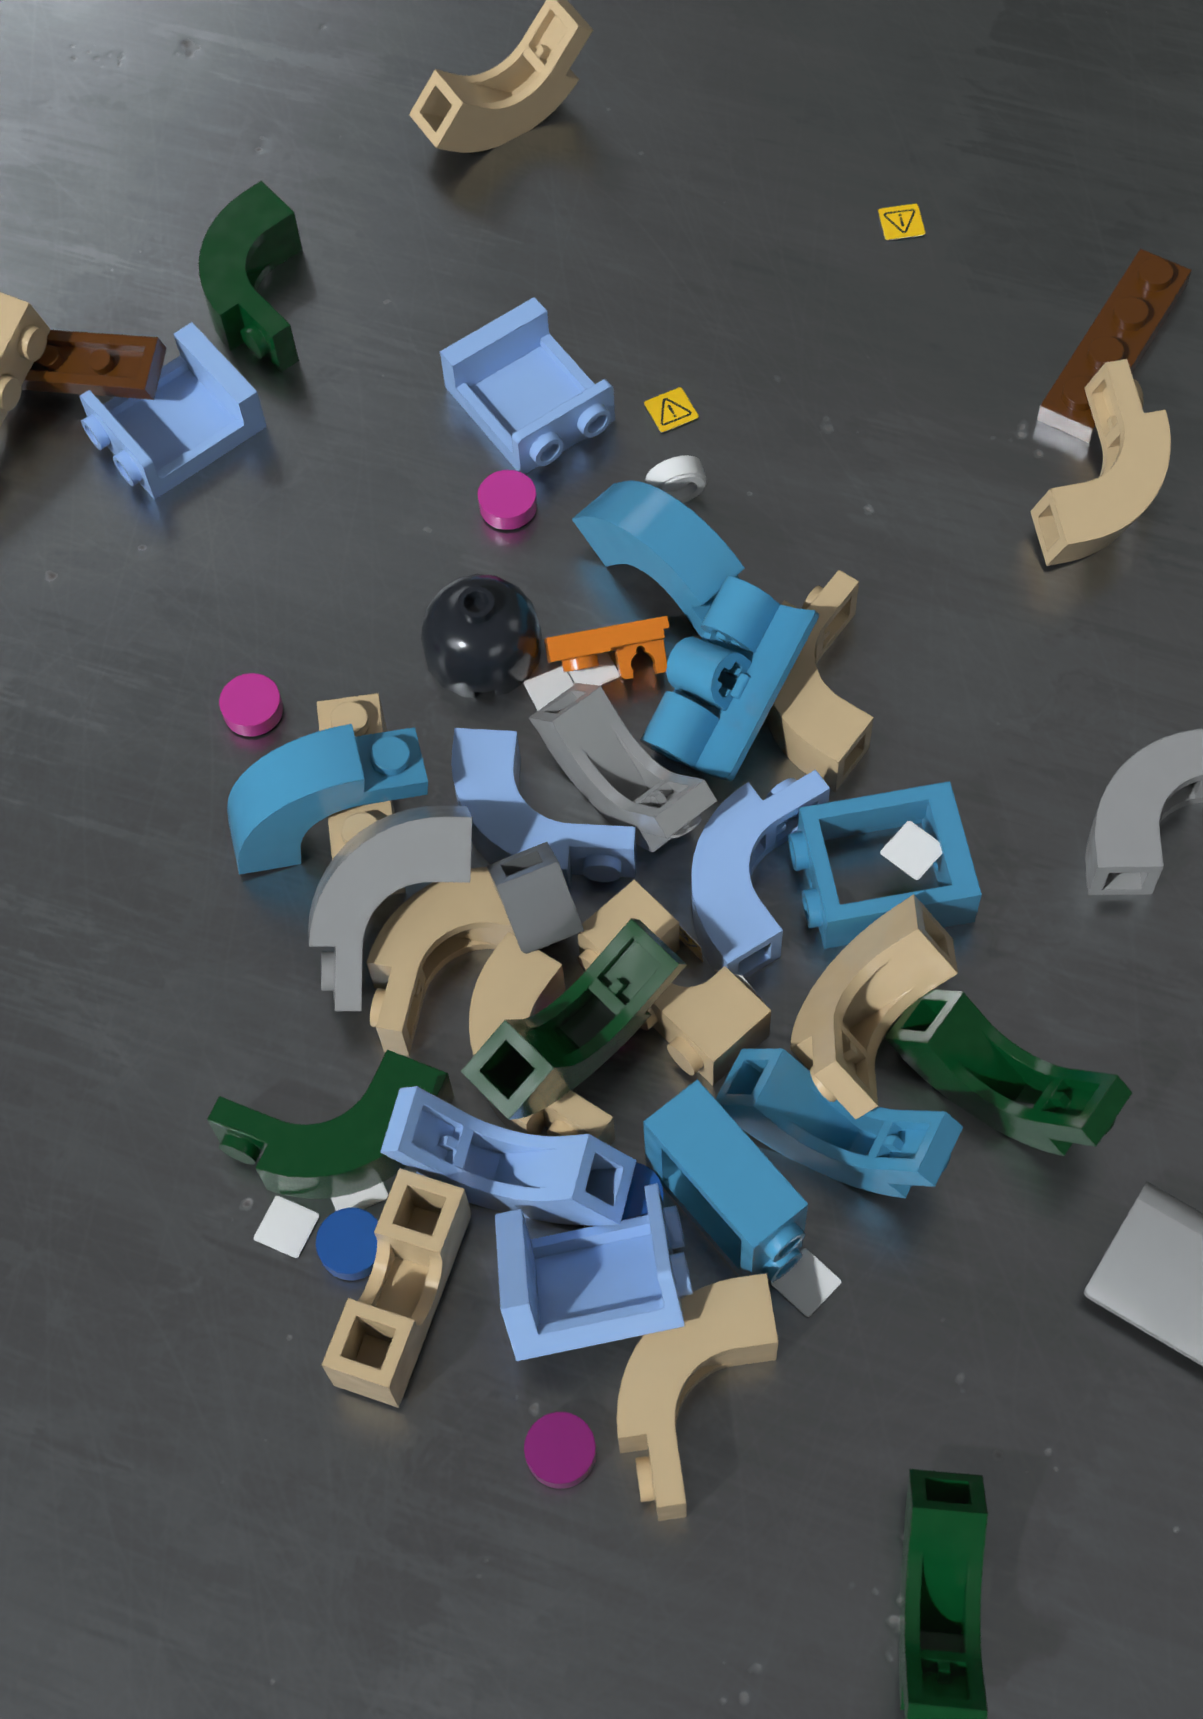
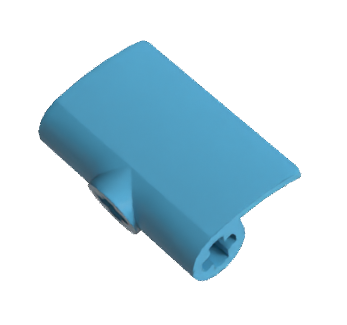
M727 576L701 624V628L705 631L702 638L686 637L679 641L671 651L667 661L666 674L668 682L675 689L673 692H665L640 741L651 750L676 763L716 778L732 781L819 618V613L815 610L781 605L758 587L739 578Z

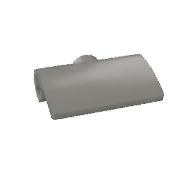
M1147 1181L1086 1286L1084 1295L1203 1366V1213Z

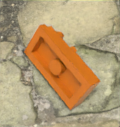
M668 616L547 637L544 639L548 663L562 661L563 672L599 666L597 654L614 651L619 676L626 680L633 678L631 661L634 655L637 654V647L640 646L643 648V652L652 658L655 674L664 673L667 669V657L663 638H665L664 629L670 628Z

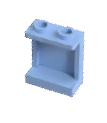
M535 297L440 351L445 388L516 471L527 474L538 466L549 465L563 451L585 438L599 435L610 423L615 421L613 386L606 379L594 384L549 334L547 310Z
M192 322L173 334L180 356L162 367L154 400L114 397L102 404L90 390L79 396L87 415L86 418L81 420V424L90 440L99 450L108 447L114 453L113 461L124 479L131 486L139 482L154 500L267 427L258 392Z
M658 1183L644 1186L648 1214L621 1220L620 1225L592 1226L530 1239L522 1209L495 1214L500 1308L516 1361L685 1326L680 1297L692 1295L693 1289L685 1252L673 1254V1249L685 1247L684 1235L677 1205L664 1208Z

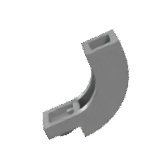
M576 683L529 717L550 753L577 789L611 825L636 827V844L648 851L654 852L670 839L680 837L693 830L702 820L701 813L717 802L704 779L675 774L657 763L639 745L626 728L601 686Z
M1203 729L1179 732L1147 745L1129 758L1114 774L1100 800L1087 841L1085 869L1088 895L1153 894L1164 867L1159 823L1168 814L1181 807L1203 803Z
M423 806L391 814L374 822L355 835L335 855L326 868L313 897L309 915L308 940L309 947H334V951H321V991H333L335 1011H361L363 937L371 915L383 900L397 890L412 884L425 882H470L472 816L467 806Z

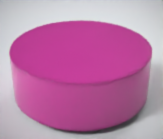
M500 470L487 476L478 489L481 516L489 525L503 530L516 529L527 524L534 517L537 510L536 488L533 481L524 473L516 470Z
M248 673L237 676L229 681L221 691L219 706L224 721L233 732L239 735L251 737L265 734L272 730L282 717L283 702L278 687L270 678L264 675Z

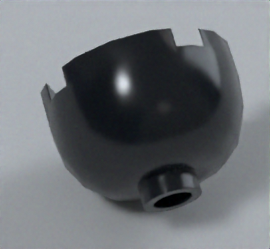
M474 574L457 578L443 587L425 610L421 641L428 670L442 687L460 696L475 698V692L485 693L493 690L495 696L507 694L528 680L540 662L542 631L533 603L518 586L500 577Z

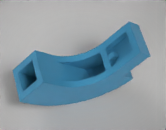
M632 480L614 483L572 518L605 566L628 564L645 572L674 599L701 638L705 633L701 628V624L727 576L739 578L738 574L745 569L728 545L702 518L675 497L647 483Z
M352 724L337 726L288 742L252 764L235 782L227 803L228 822L239 875L300 865L301 842L304 835L316 823L339 811L356 806L427 795L428 778L415 727L355 737Z
M741 1049L716 1097V1101L740 1128L785 1157L847 1185L899 1198H906L912 1185L936 1186L941 1173H943L950 1162L951 1152L963 1129V1126L946 1111L894 1110L877 1106L860 1118L855 1119L838 1100L835 1102L828 1101L815 1086L810 1071L785 1049Z

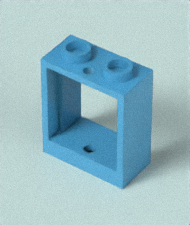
M950 781L799 808L798 830L788 835L790 855L794 870H805L810 889L802 890L804 914L809 928L819 927L824 949L848 945L875 920L913 894L943 928L975 922L982 893ZM907 821H912L914 824L922 823L923 830L939 841L942 855L933 863L939 887L840 905L824 840L903 827Z
M698 1079L643 1121L646 1166L657 1174L664 1189L740 1277L767 1273L768 1279L774 1282L788 1273L799 1262L803 1254L798 1249L803 1246V1239L806 1235L805 1225L808 1203Z

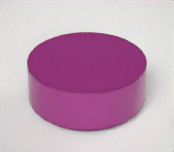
M553 1412L542 1416L531 1426L525 1438L524 1453L532 1475L539 1482L551 1488L565 1489L581 1483L590 1474L596 1461V1444L590 1427L580 1417L568 1412Z

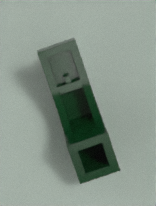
M260 181L234 198L213 220L201 245L198 262L199 276L212 323L223 344L229 351H232L245 342L255 357L261 359L265 356L282 373L299 361L291 325L257 290L262 280L270 271L303 250L294 211L266 184Z
M631 918L570 988L550 1005L528 1018L504 1020L461 1072L508 1120L520 1119L535 1114L577 1087L616 1053L651 1016L647 1010L687 964L640 919Z
M933 989L903 1012L885 1037L898 1054L924 1080L950 1101L993 1129L1026 1145L1052 1154L1065 1156L1073 1143L1097 1147L1103 1136L1112 1129L1116 1117L1133 1093L1117 1074L1065 1068L1030 1054L998 1031L969 997L961 991Z
M387 1050L361 1099L348 1111L331 1120L306 1125L288 1123L219 1096L207 1121L220 1142L219 1148L224 1153L238 1161L254 1165L257 1159L260 1158L256 1170L267 1190L297 1198H335L369 1189L396 1175L399 1168L404 1169L406 1165L380 1153L400 1088L418 1086L449 1104L453 1101L454 1093L447 1072Z
M909 1469L903 1540L899 1637L900 1710H904L905 1719H987L988 1708L981 1654V1588L988 1519L983 1475Z

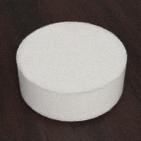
M690 455L673 457L657 464L647 473L645 478L647 484L665 491L682 503L697 497L707 485V477L700 459Z

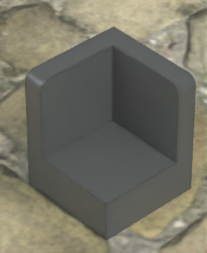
M548 842L487 865L494 887L504 906L518 945L523 953H531L584 931L559 862Z

